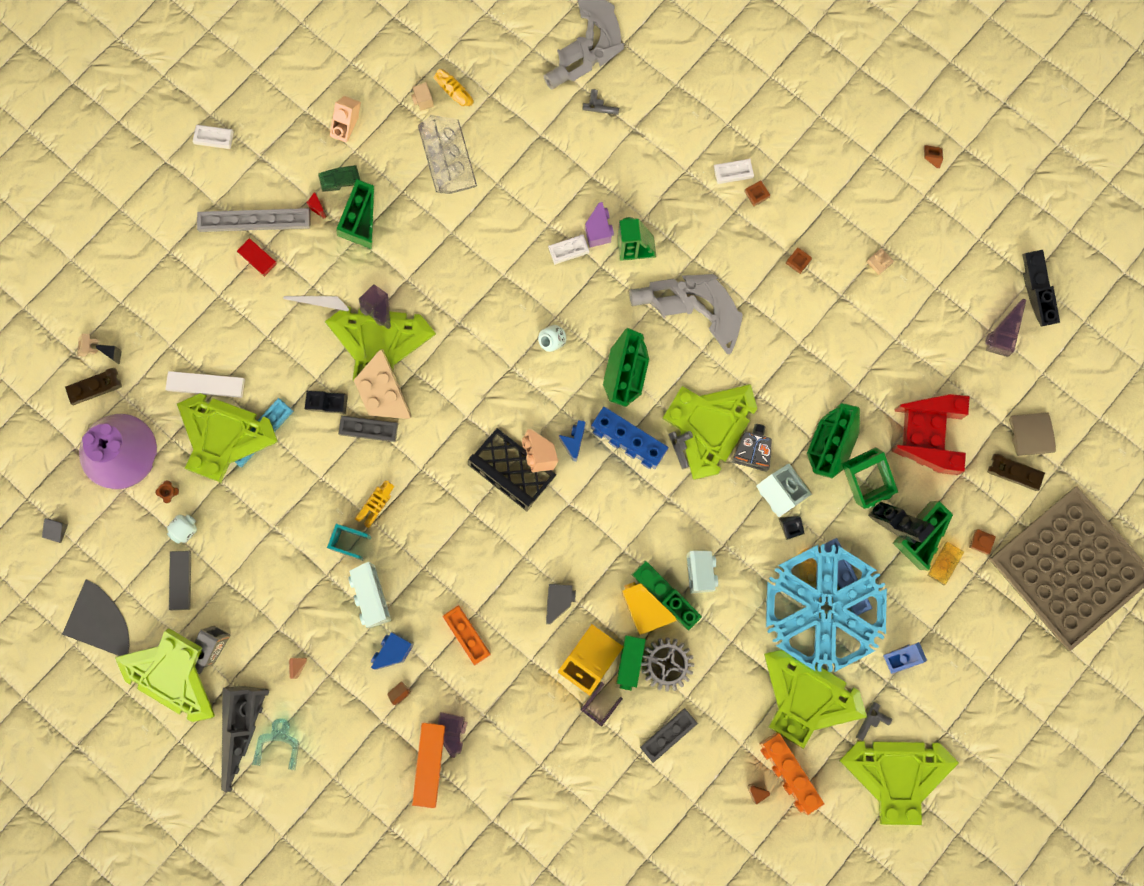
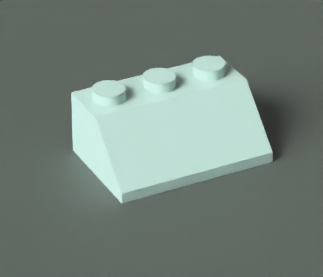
M367 562L350 570L351 576L348 577L351 588H355L356 595H354L356 606L361 608L362 613L359 614L362 625H366V628H372L390 622L391 617L375 565Z

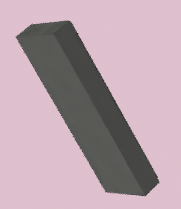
M341 416L338 434L340 436L396 443L399 424L396 422Z
M170 551L169 610H190L191 551Z
M684 708L640 748L651 762L654 763L698 723Z

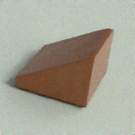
M400 682L387 695L393 705H398L411 694V691L403 682Z

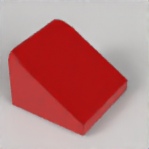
M314 192L307 201V205L311 211L324 219L327 216Z

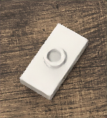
M196 125L193 143L196 145L231 149L234 132L232 129Z
M751 159L714 165L717 184L754 177Z
M584 235L548 246L554 265L589 254L590 252Z

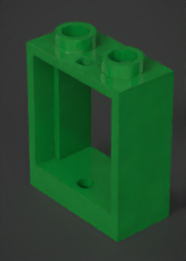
M877 447L842 463L856 504L863 509L872 508L876 503L888 500L898 493L885 453ZM877 464L884 485L862 496L855 474Z
M632 636L624 637L616 684L620 685L619 689L632 691L633 687L637 688L646 639Z

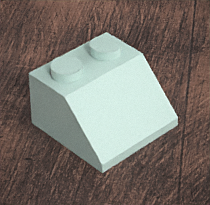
M790 464L777 470L756 485L760 494L766 499L772 511L778 517L812 495Z
M690 551L686 555L690 594L714 592L716 590L715 587H718V577L714 575L713 567H716V557L712 556V551Z

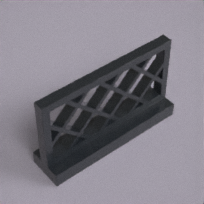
M496 428L476 453L472 454L468 459L469 467L526 512H528L532 504L557 475L552 470L540 471L547 473L550 477L547 481L538 482L537 472H532L531 469L523 470L522 461L526 460V450L498 428ZM497 435L504 440V446H493V439ZM515 448L519 453V457L508 458L507 449ZM505 449L506 458L495 459L494 450ZM491 450L492 460H484L479 455L483 451ZM520 461V470L510 471L509 462ZM506 462L507 471L499 472L496 470L495 463ZM524 473H534L535 482L525 483ZM521 474L522 483L514 484L511 481L510 475ZM525 486H536L537 493L533 497L529 496L526 493Z

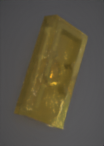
M946 542L927 576L942 585H946L964 551Z

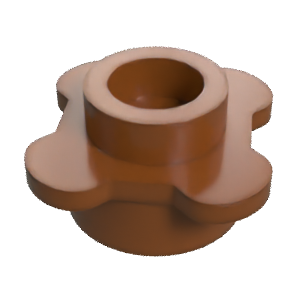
M168 480L164 481L155 491L156 495L160 496L164 503H170L171 499L179 494V489L174 488L171 485V481Z

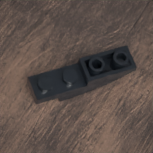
M1038 250L1022 254L1025 266V273H1023L1024 282L1031 306L1040 326L1060 323L1054 286H1050L1044 251Z
M883 502L877 504L868 515L885 529L914 544L916 541L922 543L935 529L931 523L907 515L903 509Z

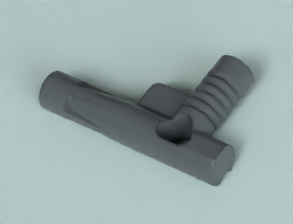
M591 89L589 104L583 103L584 111L619 115V107L604 106V101L597 99L598 90Z
M691 431L677 436L676 432H671L668 435L682 470L686 469L689 465L683 450L687 449L685 441L693 438V434Z
M873 702L856 738L863 741L870 726L877 727L880 721L888 726L891 724L892 718L878 711L881 705ZM873 709L876 712L875 716L871 715Z

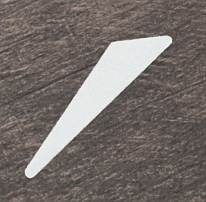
M337 296L283 297V299L344 311L349 310Z

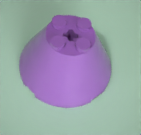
M112 414L96 421L82 437L79 449L80 463L88 478L94 483L110 489H124L142 481L151 471L155 455L157 456L156 439L151 429L139 418L128 414Z

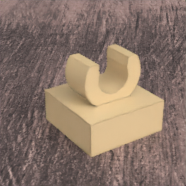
M882 248L867 260V263L878 275L894 262Z
M81 334L78 339L77 356L85 357L88 353L96 354L98 350L92 349L90 344H98L99 340H90L89 334Z

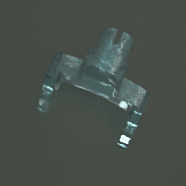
M275 720L272 723L271 734H263L258 737L252 765L260 766L264 743L280 741L292 746L288 769L296 771L299 741L289 736L290 724L287 720ZM282 723V728L278 730V724Z

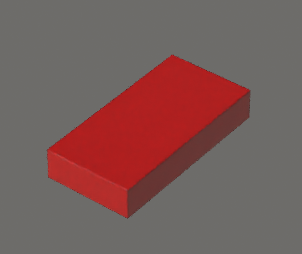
M250 238L237 250V253L264 277L277 265V262Z

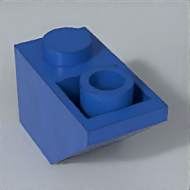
M394 633L386 635L381 642L383 646L379 653L376 652L371 660V663H373L371 668L378 670L404 662L414 644Z

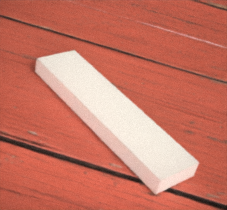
M168 371L165 390L242 398L245 379Z

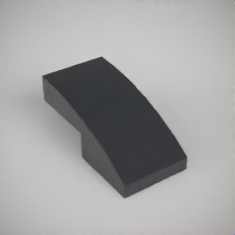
M307 391L304 409L346 414L348 395L343 393H326L325 391Z

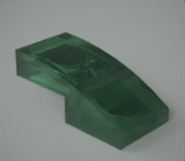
M357 165L335 168L318 174L322 192L340 190L341 187L354 186L356 179L360 180Z

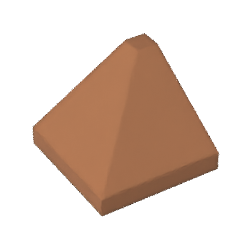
M290 658V679H298L307 662V658Z

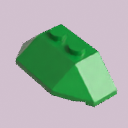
M626 328L612 346L603 381L609 401L623 407H627L642 395L649 363L644 335L630 328Z
M841 403L836 409L820 419L807 451L814 474L832 479L844 470L842 463L850 459L860 433L859 407Z

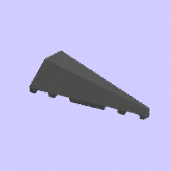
M246 686L223 688L221 790L224 792L232 791L233 779L235 774L239 773L240 769L238 766L242 756L245 757L256 728V719L258 714L262 713V704L265 696L269 694L268 689Z

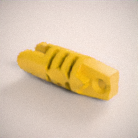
M439 69L434 78L441 88L461 106H472L474 100L466 89L444 69Z
M385 480L380 488L377 486L355 517V520L360 522L371 511V514L364 523L367 528H370L389 501L394 485Z

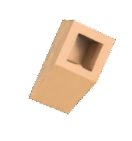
M346 96L335 102L330 137L348 142L358 120L361 102Z
M527 429L525 436L522 438V446L526 449V460L528 466L531 467V471L554 470L558 463L554 444L532 429Z

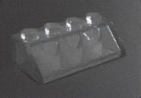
M430 115L418 125L436 193L452 194L475 188L477 183L459 119Z

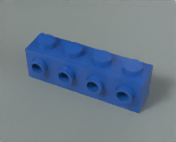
M606 407L602 408L591 425L594 435L601 439L602 437L608 439V443L617 449L619 447L622 448L627 456L632 459L636 457L641 460V464L648 469H656L669 448Z

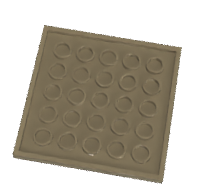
M1077 486L1071 489L989 559L1067 651L1073 650L1144 588V561Z

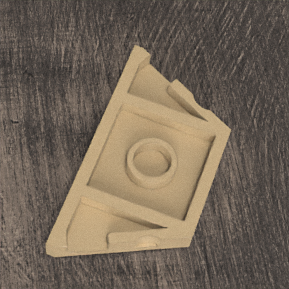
M381 349L354 379V382L368 415L409 419L412 417L385 352Z

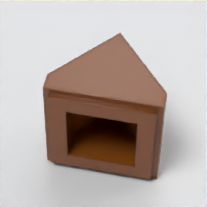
M750 784L747 787L753 803L756 805L770 796L768 790Z

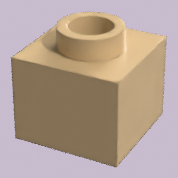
M427 83L414 86V94L411 95L414 105H418L420 111L434 107Z

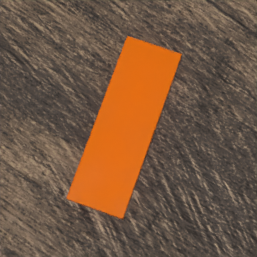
M459 605L442 616L474 666L491 655Z

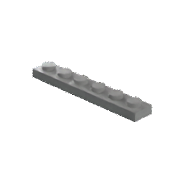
M309 208L197 212V230L199 232L310 229Z

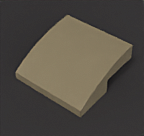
M1049 412L1013 415L1010 417L1009 421L1014 434L1012 441L1017 456L1056 452L1054 431Z

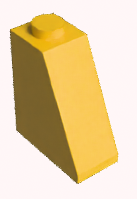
M633 582L624 586L625 590H622V594L639 636L677 621L675 616L641 583L636 585Z

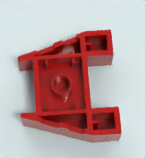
M948 394L900 404L895 408V412L905 413L903 445H896L892 448L891 452L914 460L916 463L922 466L925 465L938 473L960 475L965 472L966 453L945 450L947 418L962 420L969 415L970 396Z

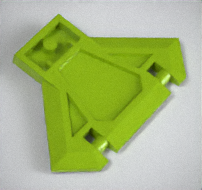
M348 307V311L339 310L325 321L355 360L353 381L381 349L384 350L393 371L394 365L436 335L420 314H414V319H407V313L359 308L358 313H351L352 308ZM350 320L356 321V324L350 323ZM405 327H412V330H407Z
M751 384L702 396L683 386L680 388L662 419L680 429L681 435L688 431L692 432L693 438L685 441L687 445L685 452L693 480L719 474L722 468L717 466L720 460L726 462L750 422L746 418L748 412L754 414L757 410V405ZM737 406L742 408L739 413L735 411ZM709 453L713 455L711 461L706 459Z
M199 393L177 403L193 448L184 469L221 483L231 463L278 442L269 418L262 417L261 421L255 420L257 416L255 413L212 398L210 403L206 402V395ZM202 408L206 409L205 413H201ZM252 427L256 428L255 432L251 431Z
M168 628L164 631L159 646L115 657L126 683L131 685L134 681L138 684L137 689L167 708L179 715L182 711L187 713V720L191 722L215 717L195 668L202 647Z
M783 650L764 654L778 710L768 728L776 733H780L781 736L800 748H805L814 730L867 718L858 689L853 687L851 692L844 688L846 685L845 681L822 667L821 672L817 671V664H815L814 671ZM788 664L795 667L793 671L787 668ZM840 695L846 698L845 702L839 700Z
M857 741L839 760L879 801L881 825H922L921 803L959 764L940 743H932V749H925L924 742H873L872 748H865V741ZM866 756H872V761H866ZM926 757H932V762H926Z

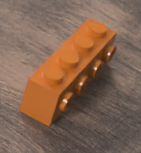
M774 733L759 743L762 747L760 749L766 760L770 759L773 764L771 767L773 772L784 781L783 787L788 795L792 794L796 800L794 805L800 813L803 812L809 815L824 805L823 800L780 733Z

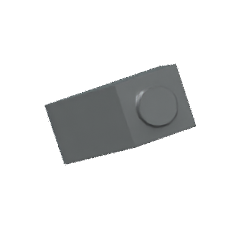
M549 584L546 625H551L571 607V602H575L576 590H572L571 585Z

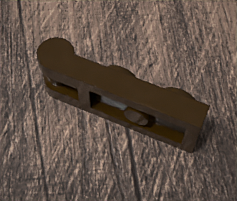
M110 368L103 373L65 386L70 404L74 406L121 388V381L117 378V369ZM110 379V383L107 384L105 380Z
M993 454L991 459L993 461L992 465L989 466L987 471L989 474L1034 491L1040 490L1045 472L1007 459L1000 454ZM1000 464L1004 465L1003 471L999 469Z

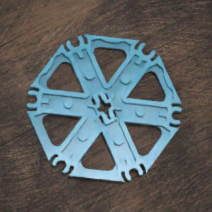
M822 544L820 546L821 553L818 552L817 545L778 565L784 572L779 568L774 569L779 574V578L769 577V580L775 583V586L767 582L766 628L769 625H774L767 632L775 631L777 633V637L772 642L782 640L775 646L815 671V664L818 663L817 671L821 672V666L826 664L828 672H832V664H834V672L874 652L875 650L870 648L869 645L874 648L879 647L874 643L875 637L884 639V636L878 633V630L886 634L887 588L879 591L878 588L884 587L885 583L876 584L875 579L881 576L880 573L871 576L874 571H877L876 569L840 546H837V553H835V545H831V551L826 552L824 550L825 545ZM809 558L815 559L817 562L816 589L794 576L791 572L793 566ZM845 560L858 568L862 576L859 580L837 590L838 561ZM777 592H783L804 605L805 608L783 619H777L774 615L775 595ZM872 596L877 600V620L874 624H870L847 608ZM826 597L828 606H831V610H828L827 614L824 610H821V606L825 605ZM815 625L814 654L808 657L793 648L789 640L791 637ZM836 627L860 642V648L843 658H838L836 656Z

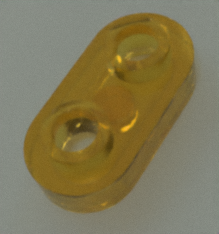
M804 549V550H802L799 554H801V553H803V552H805V551H807V550H809V549ZM811 558L810 562L805 560L798 564L799 576L808 585L816 587L817 562ZM809 574H812L814 576L813 581H809Z

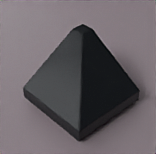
M800 516L779 518L786 540L805 534Z

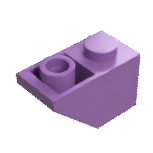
M603 202L598 203L585 224L589 248L611 243V238L614 236L613 227L608 225L607 221L609 219V212L607 208H604Z

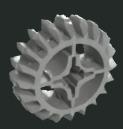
M667 637L665 644H663L660 638L658 639V646L655 642L651 643V646L654 648L653 650L646 647L645 650L650 654H643V658L647 659V662H642L641 666H647V669L642 670V674L649 673L645 680L648 681L652 678L653 681L650 684L652 687L659 683L658 690H661L662 686L665 685V691L669 692V685H672V689L676 691L677 683L680 687H684L682 679L689 682L690 679L685 676L686 673L689 675L693 674V671L688 670V667H694V663H688V660L693 659V655L686 656L690 649L687 648L683 651V642L676 646L677 639H674L672 644H670V638ZM669 648L665 658L654 657V654L659 649ZM675 650L682 657L683 667L674 661ZM669 659L670 664L677 668L672 667L665 671V665L658 661L663 662V660ZM651 662L660 666V679L653 673ZM670 671L681 672L680 676L675 680L665 681Z

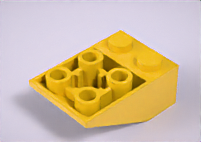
M591 624L560 667L558 673L590 696L623 649V646Z

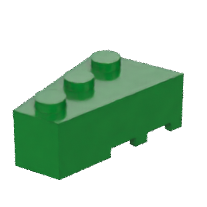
M356 179L336 229L338 237L372 249L373 185Z
M626 217L623 220H619L617 241L620 261L656 258L654 236L640 219Z
M930 501L916 516V518L927 521L934 526L935 529L922 543L916 541L915 544L898 536L893 544L919 570L929 571L930 563L934 554L938 551L939 542L944 537L953 514L940 501Z

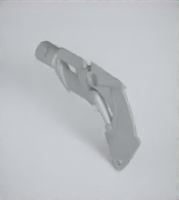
M578 0L581 18L588 20L586 38L578 37L575 42L561 50H557L559 66L544 75V80L551 90L567 80L575 81L591 71L592 66L597 62L601 67L624 49V43L621 44L620 28L614 13L615 6L606 0ZM595 24L600 29V39L592 50L593 28ZM583 57V64L571 72L566 70L565 67Z
M683 275L682 277L685 282L680 281L678 283L675 279L650 282L649 287L629 290L631 306L651 304L663 318H666L665 316L680 313L691 314L694 308L712 323L709 330L725 353H732L739 334L743 314L737 310L728 292L716 280L718 279L716 275ZM670 289L675 295L656 298L653 291ZM693 295L707 300L714 307V314L708 311ZM729 342H731L730 348L726 346Z

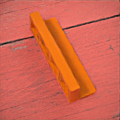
M422 723L412 806L436 808L445 733L444 725L436 723Z

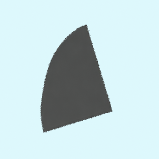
M86 579L62 635L118 656L128 654L129 634L123 615L115 603L98 585Z

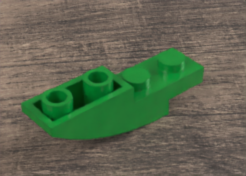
M644 560L631 574L688 631L702 618L676 589H673L647 561Z

